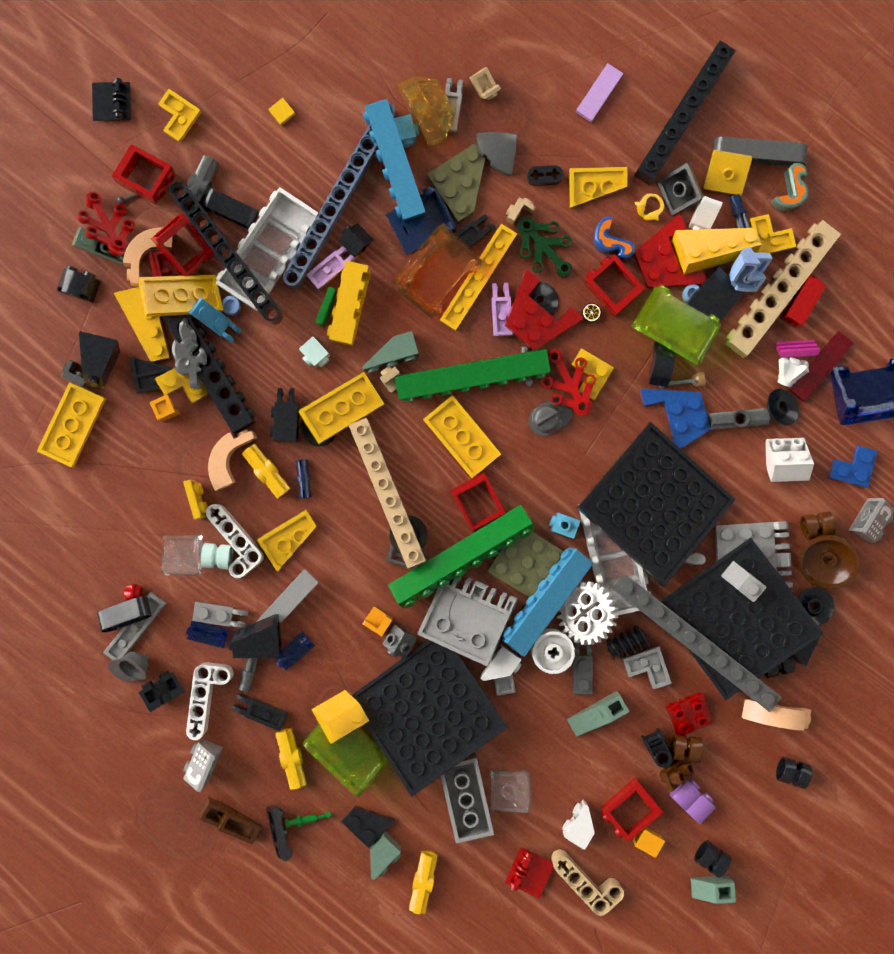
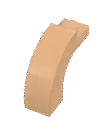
M163 227L143 231L129 243L124 254L123 264L125 267H131V269H127V280L130 281L131 286L139 287L138 280L142 259L149 252L159 250L150 238ZM173 236L164 243L169 251H172Z
M244 430L237 434V438L234 433L230 432L223 436L212 449L208 462V472L215 491H220L236 483L230 470V458L235 450L257 439L254 432Z
M745 699L742 718L774 727L804 731V729H808L811 722V709L775 705L772 711L768 712L753 699Z

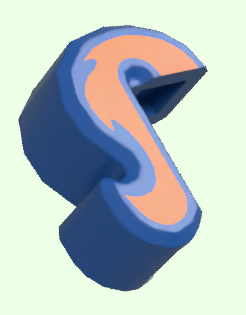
M605 217L598 223L594 231L593 243L596 250L602 254L617 252V257L621 261L629 260L635 252L633 242L609 236L608 232L613 217Z

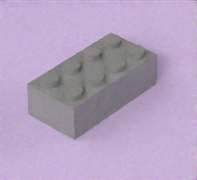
M473 753L441 776L456 844L494 835L477 754Z

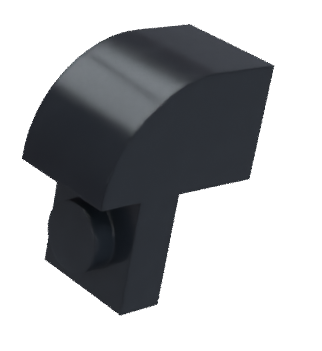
M654 342L653 360L649 369L650 385L668 387L675 362L673 344Z

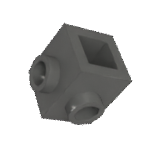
M393 625L382 645L388 649L387 652L396 658L398 655L406 658L417 638L406 629Z

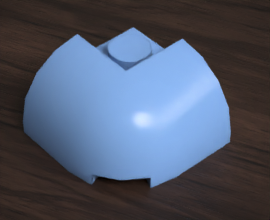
M751 247L743 249L733 263L729 274L731 285L735 290L757 292L766 279L763 272L773 259L771 254L755 253Z

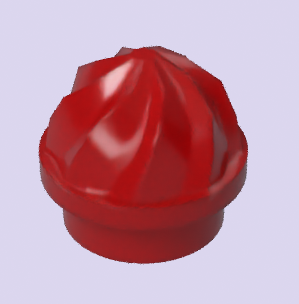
M135 583L126 586L123 591L125 599L131 600L141 597L142 586H137Z

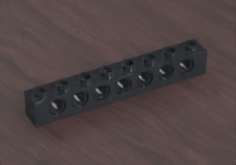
M721 40L718 42L634 174L635 177L649 186L651 185L734 55L735 49Z
M173 315L162 316L178 343L182 342L179 325L184 318L188 320V324L194 329L197 335L196 341L201 342L200 348H203L207 357L211 359L208 366L199 365L202 370L198 373V376L232 433L238 434L256 423L253 419L256 417L250 407L247 408L244 404L245 397L241 391L237 392L233 386L236 384L230 374L227 375L224 371L226 368L221 358L217 359L214 352H216L213 344L207 342L204 338L206 336L204 329L201 325L197 326L194 320L197 318L193 315H179L178 317ZM199 349L193 351V356L199 354ZM219 373L221 378L218 382L214 383L212 377L214 374ZM229 389L230 397L223 399V391ZM238 405L240 407V413L234 416L232 414V409L234 406Z

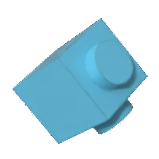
M411 114L394 118L403 147L406 148L414 145L417 142L416 136L419 135L417 123L413 124Z
M557 513L556 516L552 515L549 523V526H551L550 531L574 539L580 520Z

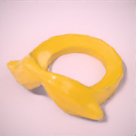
M646 194L640 202H635L637 212L644 220L659 221L658 216L664 210V202L659 195ZM651 197L656 198L660 203V208L645 215L647 199Z

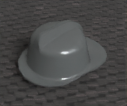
M554 398L553 400L555 403H558L560 398ZM548 400L531 412L528 422L529 426L538 435L546 436L552 434L570 422L572 409L562 404L555 405L551 400Z
M133 651L129 652L120 659L110 661L108 665L109 670L115 677L123 681L144 680L147 677L146 671L149 667L147 660L149 656Z

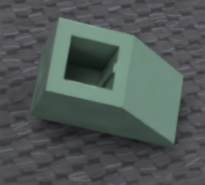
M386 831L371 845V879L373 880L378 876L381 878L388 870L387 866L391 862L394 864L401 856V845Z
M723 875L720 878L716 876L690 877L692 898L715 904L736 903L735 883L729 875Z

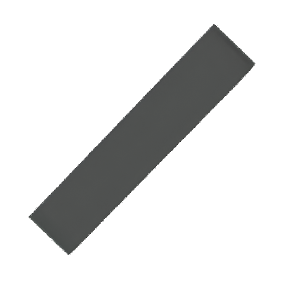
M717 137L714 139L713 150L752 156V164L790 167L794 163L806 165L808 145L797 142Z

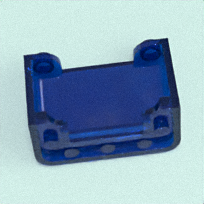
M894 357L890 359L884 368L851 373L849 367L843 365L832 369L830 376L837 417L841 425L894 418Z

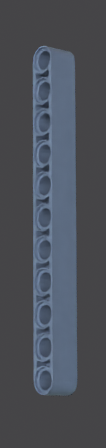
M389 103L393 118H396L395 107ZM370 124L284 272L283 279L291 289H298L307 277L306 274L310 272L374 160L376 151L379 150L377 143H372L369 134L372 131ZM366 144H372L373 148L371 150H365L364 146ZM358 160H362L364 162V164L360 167L354 165L355 162ZM347 177L355 178L352 183L345 182ZM338 193L345 194L342 200L335 198ZM333 209L336 213L334 216L329 217L326 215L327 211ZM319 226H325L326 231L323 233H318L317 228ZM311 242L317 243L316 248L313 250L307 249L308 244ZM300 259H307L305 266H298ZM297 275V281L289 283L290 276Z

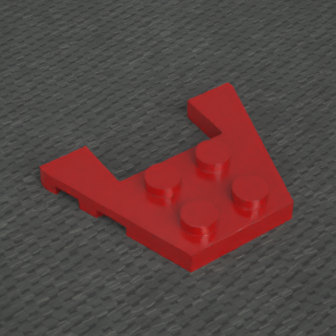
M681 214L672 219L634 252V257L647 288L701 285L707 279L704 270L683 274L669 238L674 236L676 230H687Z
M527 269L523 274L521 284L518 287L515 300L504 326L532 350H535L581 321L584 317L572 307L568 308L559 321L551 316L529 297V294L540 280Z

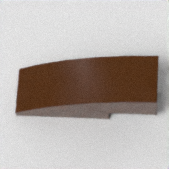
M211 797L206 799L199 812L200 820L216 826L218 831L253 844L262 828L244 814Z

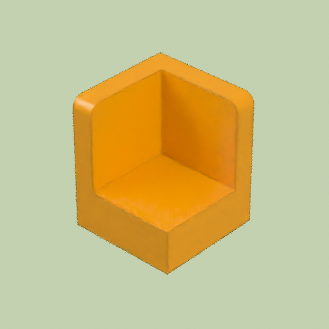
M169 395L149 402L159 421L164 422L180 414L179 410L175 409Z
M373 607L364 620L363 625L382 636L393 618L377 607Z
M645 827L632 840L635 847L654 858L657 857L665 843L664 838L648 827Z

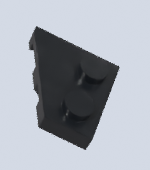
M130 357L137 394L161 390L155 378L172 370V367Z
M354 806L341 820L368 848L395 821L393 817L389 816L388 818L374 811H366L358 806Z

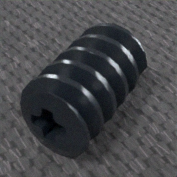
M637 625L634 626V632L631 629H627V635L621 632L620 638L614 635L613 641L609 638L606 639L607 649L614 662V656L622 659V652L629 656V649L636 653V646L643 650V643L650 647L644 631Z

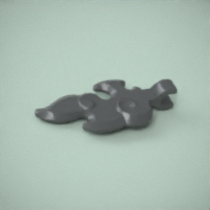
M184 318L179 325L182 342L178 343L177 340H174L172 344V353L176 361L175 369L181 375H189L191 389L202 388L198 373L202 370L199 365L207 364V355L205 350L200 348L199 354L193 356V351L198 347L197 335L188 324V320Z

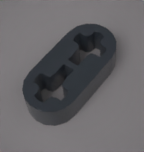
M556 165L532 167L527 174V181L532 186L556 185L563 178V170ZM552 171H556V174H559V176H557V179H553V176L546 175H551ZM533 172H537L538 176L544 175L543 177H538L537 181L534 180V177H531Z

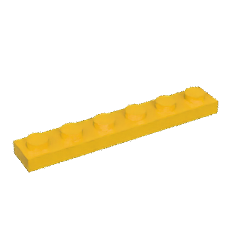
M503 224L499 226L444 312L440 322L455 331L458 329L516 238L517 233Z

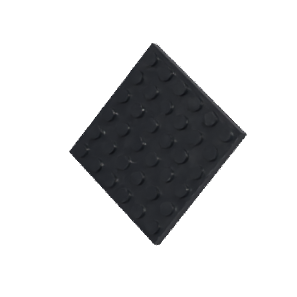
M649 422L576 508L661 586H666L735 499L652 422Z
M751 537L660 600V602L757 678H760L824 634ZM733 561L766 586V589L755 602L747 598L721 576ZM688 649L725 700L741 691Z
M427 640L409 653L406 658H402L351 695L361 705L369 719L365 726L411 797L509 728L459 654L430 640Z

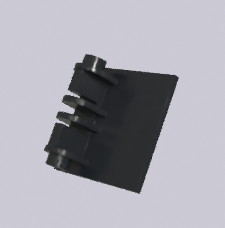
M114 78L113 82L92 83L93 121L131 120L130 82H122L121 78Z

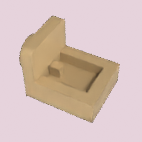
M487 67L469 77L479 97L482 99L487 98V100L494 98L497 95V91L501 89L499 85H496Z
M519 197L515 205L511 204L506 212V215H508L507 222L514 225L522 209L533 214L536 208L533 205L534 203L527 198L522 199Z
M388 366L380 372L382 376L379 378L389 392H393L397 389L394 376L401 374L396 367L391 368Z

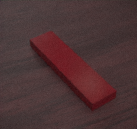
M840 331L836 332L819 352V355L809 364V372L798 379L788 390L802 402L806 401L853 345V342Z

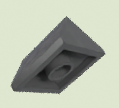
M689 162L657 180L671 216L695 207L703 198Z

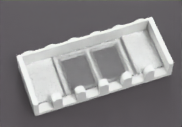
M280 187L271 194L269 204L261 209L259 219L256 223L253 222L248 229L249 234L239 242L237 247L239 248L237 253L268 294L291 262L318 215L317 211ZM237 265L234 268V272H239L242 269V265ZM226 268L224 271L221 270L216 277V284L255 311H258ZM253 280L246 282V288H250L253 285ZM260 295L257 298V303H262L265 300V295Z
M580 512L590 560L593 562L592 569L595 582L601 584L600 588L606 587V593H612L610 600H616L612 606L618 608L617 611H614V615L639 611L638 608L612 588L623 574H626L647 591L646 584L649 582L646 572L643 573L641 566Z

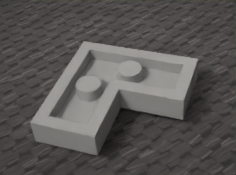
M659 646L622 658L628 677L647 672L653 690L672 684Z

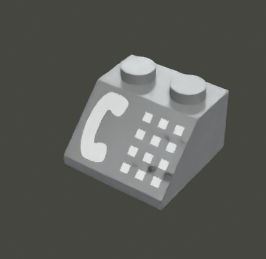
M868 498L848 531L868 543H875L883 536L882 531L885 526L892 521L894 508L883 498Z
M201 739L193 745L190 754H193L191 761H187L183 772H185L183 779L200 793L209 783L223 750L222 746L205 739Z

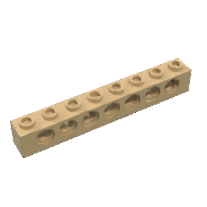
M822 220L818 224L814 223L807 231L809 235L806 239L802 238L796 245L797 251L794 254L791 253L786 258L784 268H779L776 271L771 285L768 283L761 291L763 295L759 300L756 298L749 307L751 311L748 315L744 314L738 321L740 324L736 330L733 328L727 335L728 341L725 345L742 358L750 354L841 235L825 221ZM813 239L818 241L819 247L813 245ZM801 254L807 257V262L802 261ZM790 269L795 271L796 277H792L789 274ZM778 284L784 287V293L778 290ZM767 299L772 301V308L766 305ZM755 314L761 317V323L755 321ZM743 329L749 331V338L743 336Z
M364 418L350 424L349 428L407 569L427 562L368 419Z

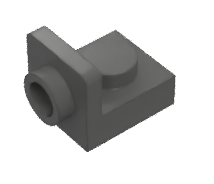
M69 360L63 367L62 378L89 388L90 385L85 383L83 374L76 371L79 363Z

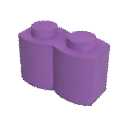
M686 779L684 784L679 785L669 795L695 821L701 824L716 808L712 804L714 800L706 792L702 794L699 791L700 786L693 779L690 781Z

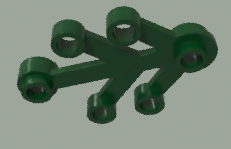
M523 217L517 223V230L522 235L519 256L522 259L530 257L529 238L531 237L535 242L532 271L540 273L543 270V251L557 266V275L561 278L568 277L572 272L571 264L567 261H562L549 245L569 248L572 244V238L568 235L562 238L541 237L536 231H549L551 234H556L560 227L558 222L552 221L549 224L535 223L531 217ZM528 223L530 225V228L525 229L523 227V224ZM555 225L557 230H551L550 226ZM568 239L570 243L565 245L563 240ZM522 250H527L528 255H522ZM539 264L541 266V269L536 270L534 268V265ZM567 266L568 271L563 272L561 267Z

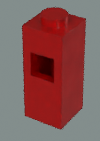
M809 276L792 298L781 319L797 328L804 325L826 286L822 283V280L816 276Z

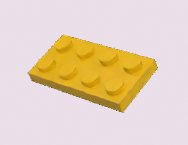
M216 275L140 277L138 283L145 316L191 315L189 312L200 297L222 313L223 306L219 288L216 284Z
M365 372L300 409L298 412L318 444H321L349 427L350 424L359 421L384 406V402Z
M69 382L37 452L74 468L106 398Z
M453 395L423 419L471 478L501 455Z

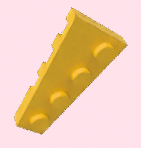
M135 287L114 293L150 362L170 359L171 356L161 316H145L140 288Z

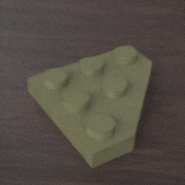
M475 143L427 174V177L432 185L438 189L444 203L457 223L474 214L485 163V158L481 156Z

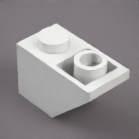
M582 800L580 804H576L572 812V818L566 820L562 830H564L563 834L566 839L585 850L595 832L588 804L585 800Z

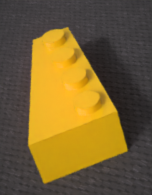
M756 228L676 230L672 239L673 247L684 274L733 262L741 251L748 247H751L753 252L758 253L762 245Z
M345 260L340 288H338L336 294L337 303L332 310L333 322L332 325H329L327 336H329L331 342L351 347L354 345L371 276L368 265Z

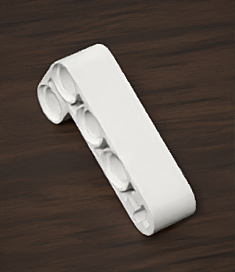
M210 505L206 510L207 518L240 555L230 565L229 573L234 578L244 577L263 561L264 553L223 505ZM214 509H215V510H216V509H219V510H220V511L218 512L219 516H214V514H215ZM227 522L233 525V530L230 533L225 530ZM239 537L245 538L246 544L244 547H240L237 544ZM252 551H255L258 554V560L256 562L250 559V553ZM237 564L243 566L244 571L242 574H238L235 571Z
M204 662L194 670L186 734L191 740H198L207 732L213 684L224 685L228 683L234 676V670L231 666ZM201 668L208 670V677L201 674ZM220 670L227 672V679L220 677ZM199 687H203L206 690L205 696L199 694ZM196 706L203 708V715L196 712ZM197 724H198L197 729H198V730H201L199 733H197V730L194 729V727H196Z

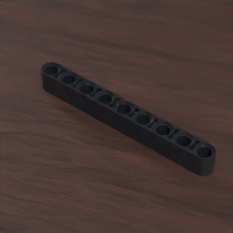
M179 181L172 183L169 188L170 195L253 305L270 324H279L283 319L282 311L185 184ZM180 190H184L181 196H177ZM191 205H196L193 211H188ZM202 220H207L206 225L200 227V222ZM214 235H219L217 241L211 242ZM230 250V254L227 257H223V252ZM237 265H242V269L235 273L234 268ZM253 280V285L250 288H246V282ZM260 295H265V300L262 303H257V298ZM272 310H276L277 315L275 318L270 319L269 313Z

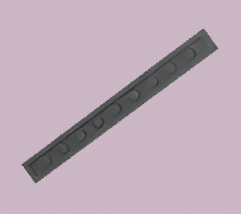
M623 574L612 588L768 712H771L782 698L626 574Z

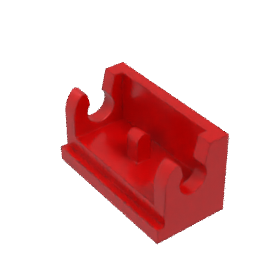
M160 250L148 253L154 277L179 276L178 271Z

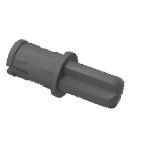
M247 658L245 667L241 670L243 674L238 687L239 690L250 692L253 677L257 674L255 670L259 658Z

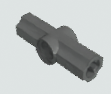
M203 155L196 172L190 176L187 182V188L200 204L208 189L212 187V179L219 166L218 161ZM191 205L188 211H193L196 205Z
M767 408L709 413L708 421L710 430L769 425L770 414ZM737 414L743 418L741 424H738L735 420Z

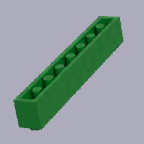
M541 349L394 377L398 399H403V402L414 401V397L417 396L426 399L433 397L434 393L439 392L442 396L452 394V390L459 389L460 392L470 391L472 386H478V389L490 387L489 383L497 382V385L508 384V380L516 379V382L525 381L527 376L534 375L535 378L546 377V373L550 372L547 349Z
M519 505L388 584V587L402 609L410 608L420 598L430 596L435 589L443 588L449 584L450 580L463 576L468 569L480 566L483 560L488 557H495L505 547L513 546L516 540L531 535L532 531L535 530L533 523L523 507Z

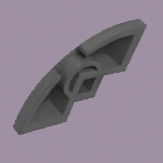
M500 132L477 133L476 143L481 156L484 157L486 155L493 169L511 176L517 135Z

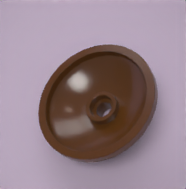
M822 535L813 538L802 548L799 556V567L805 579L814 586L823 589H838L850 584L856 578L860 569V557L856 548L848 540L835 535ZM832 555L833 558L829 559L826 556Z

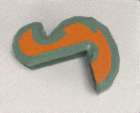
M794 163L786 170L784 175L788 195L774 198L771 201L773 208L782 212L792 211L806 201L809 190L803 179L807 177L808 173L803 164Z

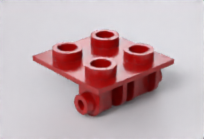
M695 692L693 695L688 696V699L685 696V701L678 699L679 703L677 701L671 704L668 703V706L665 707L670 715L676 735H685L713 723L703 693Z
M520 847L504 883L511 885L510 888L514 891L519 889L540 898L554 866L552 861Z

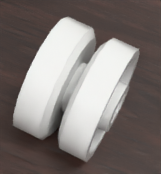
M550 628L545 629L533 644L531 656L535 664L542 671L549 674H559L566 671L572 665L575 657V648L565 633L558 629ZM553 647H554V648H555V652H554V653H549L548 651H549V650H552Z

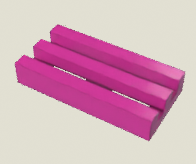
M815 340L776 342L775 347L781 358L818 356L820 352L819 347L817 348L818 345L815 344Z

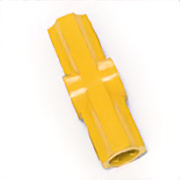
M256 444L248 447L242 453L243 457L254 469L255 475L263 484L267 485L277 499L291 489L280 476L277 467L270 459L265 457Z
M286 728L276 732L280 749V763L283 770L285 769L290 790L301 788L307 782L302 767V754L300 748H297L293 729Z
M421 851L418 870L415 872L412 886L413 893L409 905V910L415 914H425L429 893L432 892L437 854L431 851Z

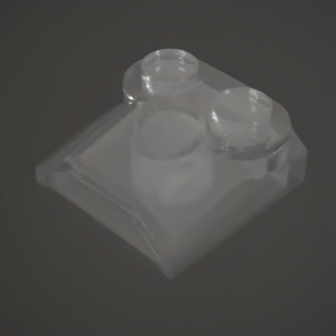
M164 535L161 573L171 576H195L202 574L201 552L203 535Z
M525 770L490 771V811L528 813L531 806V777L529 772Z

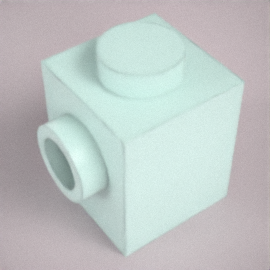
M311 337L299 348L305 355L302 359L310 367L312 365L316 368L318 366L323 367L329 361L328 357H330V354L314 337Z

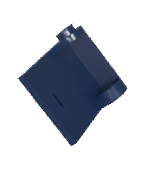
M432 186L423 189V194L420 195L425 215L403 222L402 217L398 218L396 210L386 214L406 256L451 235L458 229L436 187L432 188Z

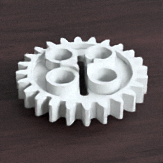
M581 582L567 598L562 608L559 609L562 615L557 616V618L563 620L559 626H565L563 633H569L568 638H574L575 643L580 641L581 645H587V643L594 645L595 642L601 643V638H608L606 632L613 633L610 626L617 625L613 622V619L618 618L617 615H614V611H617L618 608L612 606L616 600H610L612 593H606L607 588H600L601 584L595 583L594 585L593 582ZM588 595H590L591 602L589 604L587 603ZM576 607L577 614L574 616L573 609ZM600 610L602 612L601 619L598 618V612ZM585 623L588 624L587 631L584 630Z

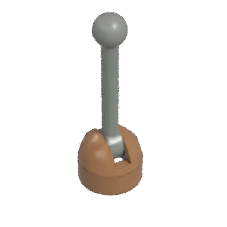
M697 372L691 379L671 381L668 386L692 383L695 387H705L704 372Z

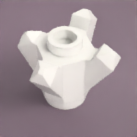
M787 357L780 358L779 379L777 382L784 386L792 387L798 379L809 372L808 361H800L793 357H790V359Z

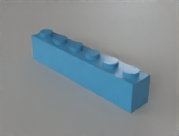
M387 98L366 105V112L363 113L366 125L370 124L372 131L369 134L372 143H377L379 150L376 151L379 162L383 161L385 169L382 172L385 181H390L391 188L388 189L392 200L396 199L398 206L395 207L398 218L402 217L404 222L425 215V209Z
M569 547L561 554V559L551 567L549 575L539 583L535 594L528 598L526 606L516 614L514 622L504 630L500 640L525 657L593 565V562L577 549Z

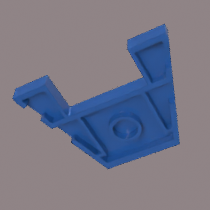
M640 389L644 406L659 402L664 403L673 437L671 441L680 449L710 430L701 392Z

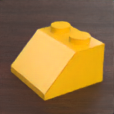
M346 690L312 709L330 744L369 721L361 705Z

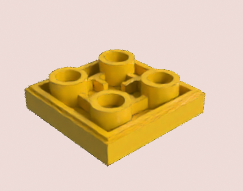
M194 480L183 481L193 518H207L206 510L208 505L206 501L203 502L201 495L204 494L201 483H197Z

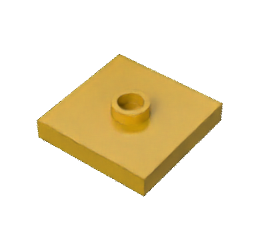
M713 150L704 189L742 195L752 156Z

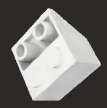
M804 438L766 439V466L771 482L810 480L814 462Z

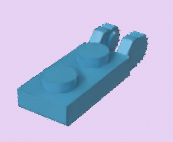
M201 297L189 312L231 343L235 339L225 333V329L230 326L236 333L240 334L242 331L231 322L232 320Z

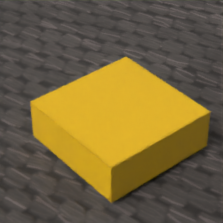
M284 98L268 109L280 126L296 115Z

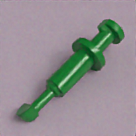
M326 812L324 815L318 816L313 814L300 817L299 814L297 819H285L286 829L293 825H298L301 828L303 824L317 822L318 819L330 818L331 813Z

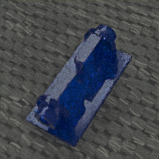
M191 621L186 635H188V640L225 648L229 629Z
M302 631L281 650L280 657H275L276 663L280 668L283 667L287 671L315 645Z

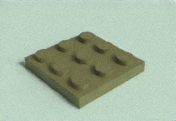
M532 532L528 537H521L516 540L513 546L500 550L489 567L488 572L530 597L537 591L539 583L549 575L551 567L561 559L563 551Z

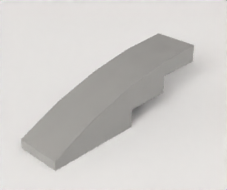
M304 569L256 622L274 614H279L281 624L319 581Z

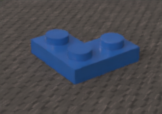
M856 446L852 464L834 459L828 478L868 488L877 450Z

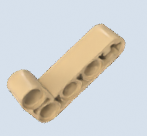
M559 849L552 853L551 861L556 872L596 915L603 916L607 914L623 899L624 891L617 879L609 878L598 887L564 850ZM560 860H561L562 862H565L566 867H564V865L560 862ZM578 873L575 878H570L571 874ZM591 887L589 891L583 892L584 888ZM617 888L615 892H610L611 889ZM598 901H603L601 905H595Z

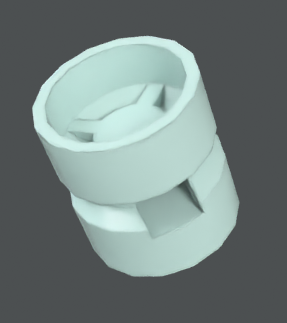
M204 543L201 552V567L213 569L217 565L219 569L229 570L233 560V547L224 544L217 547L216 544Z

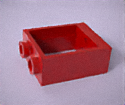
M130 144L113 172L112 178L116 184L157 204L158 200L164 197L167 185L171 184L174 180L175 172L170 164ZM140 158L163 169L151 191L128 180L129 175Z
M178 214L150 238L180 275L183 276L193 275L201 263H206L212 257L213 250L184 214ZM182 227L189 232L202 248L184 266L177 261L164 245Z
M614 254L611 258L609 256L604 258L599 263L601 267L598 270L592 269L585 276L587 279L584 284L615 317L641 294L645 287ZM612 263L634 286V289L616 305L594 282Z
M484 472L450 490L471 531L480 530L486 526V523L495 521L506 513ZM483 482L498 511L473 524L458 494Z
M636 777L601 806L603 811L601 816L608 824L611 822L616 827L613 829L620 839L624 837L627 842L663 813L660 806ZM636 791L650 807L651 811L625 831L611 814V811Z

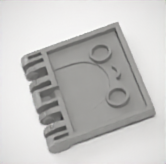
M788 521L714 525L717 560L751 537L776 571V567L791 566V553H775V549H790V544L787 543L775 545L774 538L789 537V532L774 533V530L789 529ZM792 570L777 571L780 576L792 575ZM785 581L788 587H793L792 582Z
M462 576L459 578L455 577L453 582L450 580L448 585L437 589L417 635L488 667L509 618L515 609L518 598L510 595L503 609L502 607L508 596L507 593L503 592L496 606L491 603L496 596L497 589L492 588L485 601L483 599L488 592V585L476 580L469 594L467 592L472 585L473 579L468 577L463 589L460 590L457 587Z

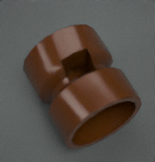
M830 511L818 513L816 516L814 514L801 516V531L806 540L816 538L819 535H835L836 524Z
M674 734L671 741L672 760L684 761L687 759L689 762L700 763L703 757L702 738L690 736L687 739L684 735Z

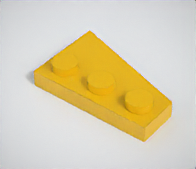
M627 167L570 168V208L626 188Z
M306 509L264 534L257 541L278 572L317 525Z

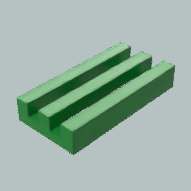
M328 287L315 321L318 326L325 327L336 298L337 291L335 288Z

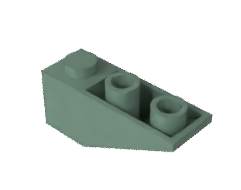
M79 227L77 229L71 246L124 266V254L121 256L111 254L108 245L95 239L87 238L85 228Z
M412 331L393 336L362 366L364 372H377L379 367L382 366L394 367L398 365L397 362L405 360V362L416 360V356H419Z
M615 691L569 717L567 721L575 735L579 736L613 722L627 714L629 710L620 694Z

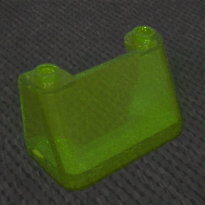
M660 285L659 288L654 286L632 322L631 327L699 366L722 326L719 323L720 319L712 314L708 317L669 294L671 290L663 285Z
M318 723L303 741V746L357 797L361 796L389 763L380 747L360 728L353 730L330 744Z

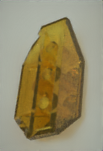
M412 76L396 84L429 148L446 140L454 115V108L438 79Z

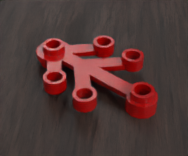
M97 192L88 193L85 205L95 210L100 221L91 218L90 213L86 210L79 211L77 220L82 224L90 225L86 228V237L108 245L110 253L115 256L123 255L128 247L125 240L129 232L133 231L134 222L130 219H125L119 236H117L114 230L121 217L125 216L126 207L122 204L115 205L114 214L109 221L101 206V196ZM98 229L107 233L108 237L99 234Z
M559 349L550 350L548 360L556 365L565 383L555 381L551 377H544L541 381L542 386L570 392L575 399L563 398L561 394L555 393L551 396V402L555 405L562 404L573 407L575 413L580 416L588 415L593 408L589 398L593 385L596 383V377L592 374L585 376L584 382L586 385L581 396L578 387L583 370L587 366L586 359L582 357L576 359V369L572 379L563 363V352ZM557 353L558 359L553 360L552 354ZM579 360L584 361L583 367L578 366ZM590 376L594 378L592 384L587 382V378ZM546 379H550L551 384L549 386H546L544 384V381ZM556 395L560 397L558 403H555L553 400ZM581 403L586 404V408L584 410H581L579 408V405Z

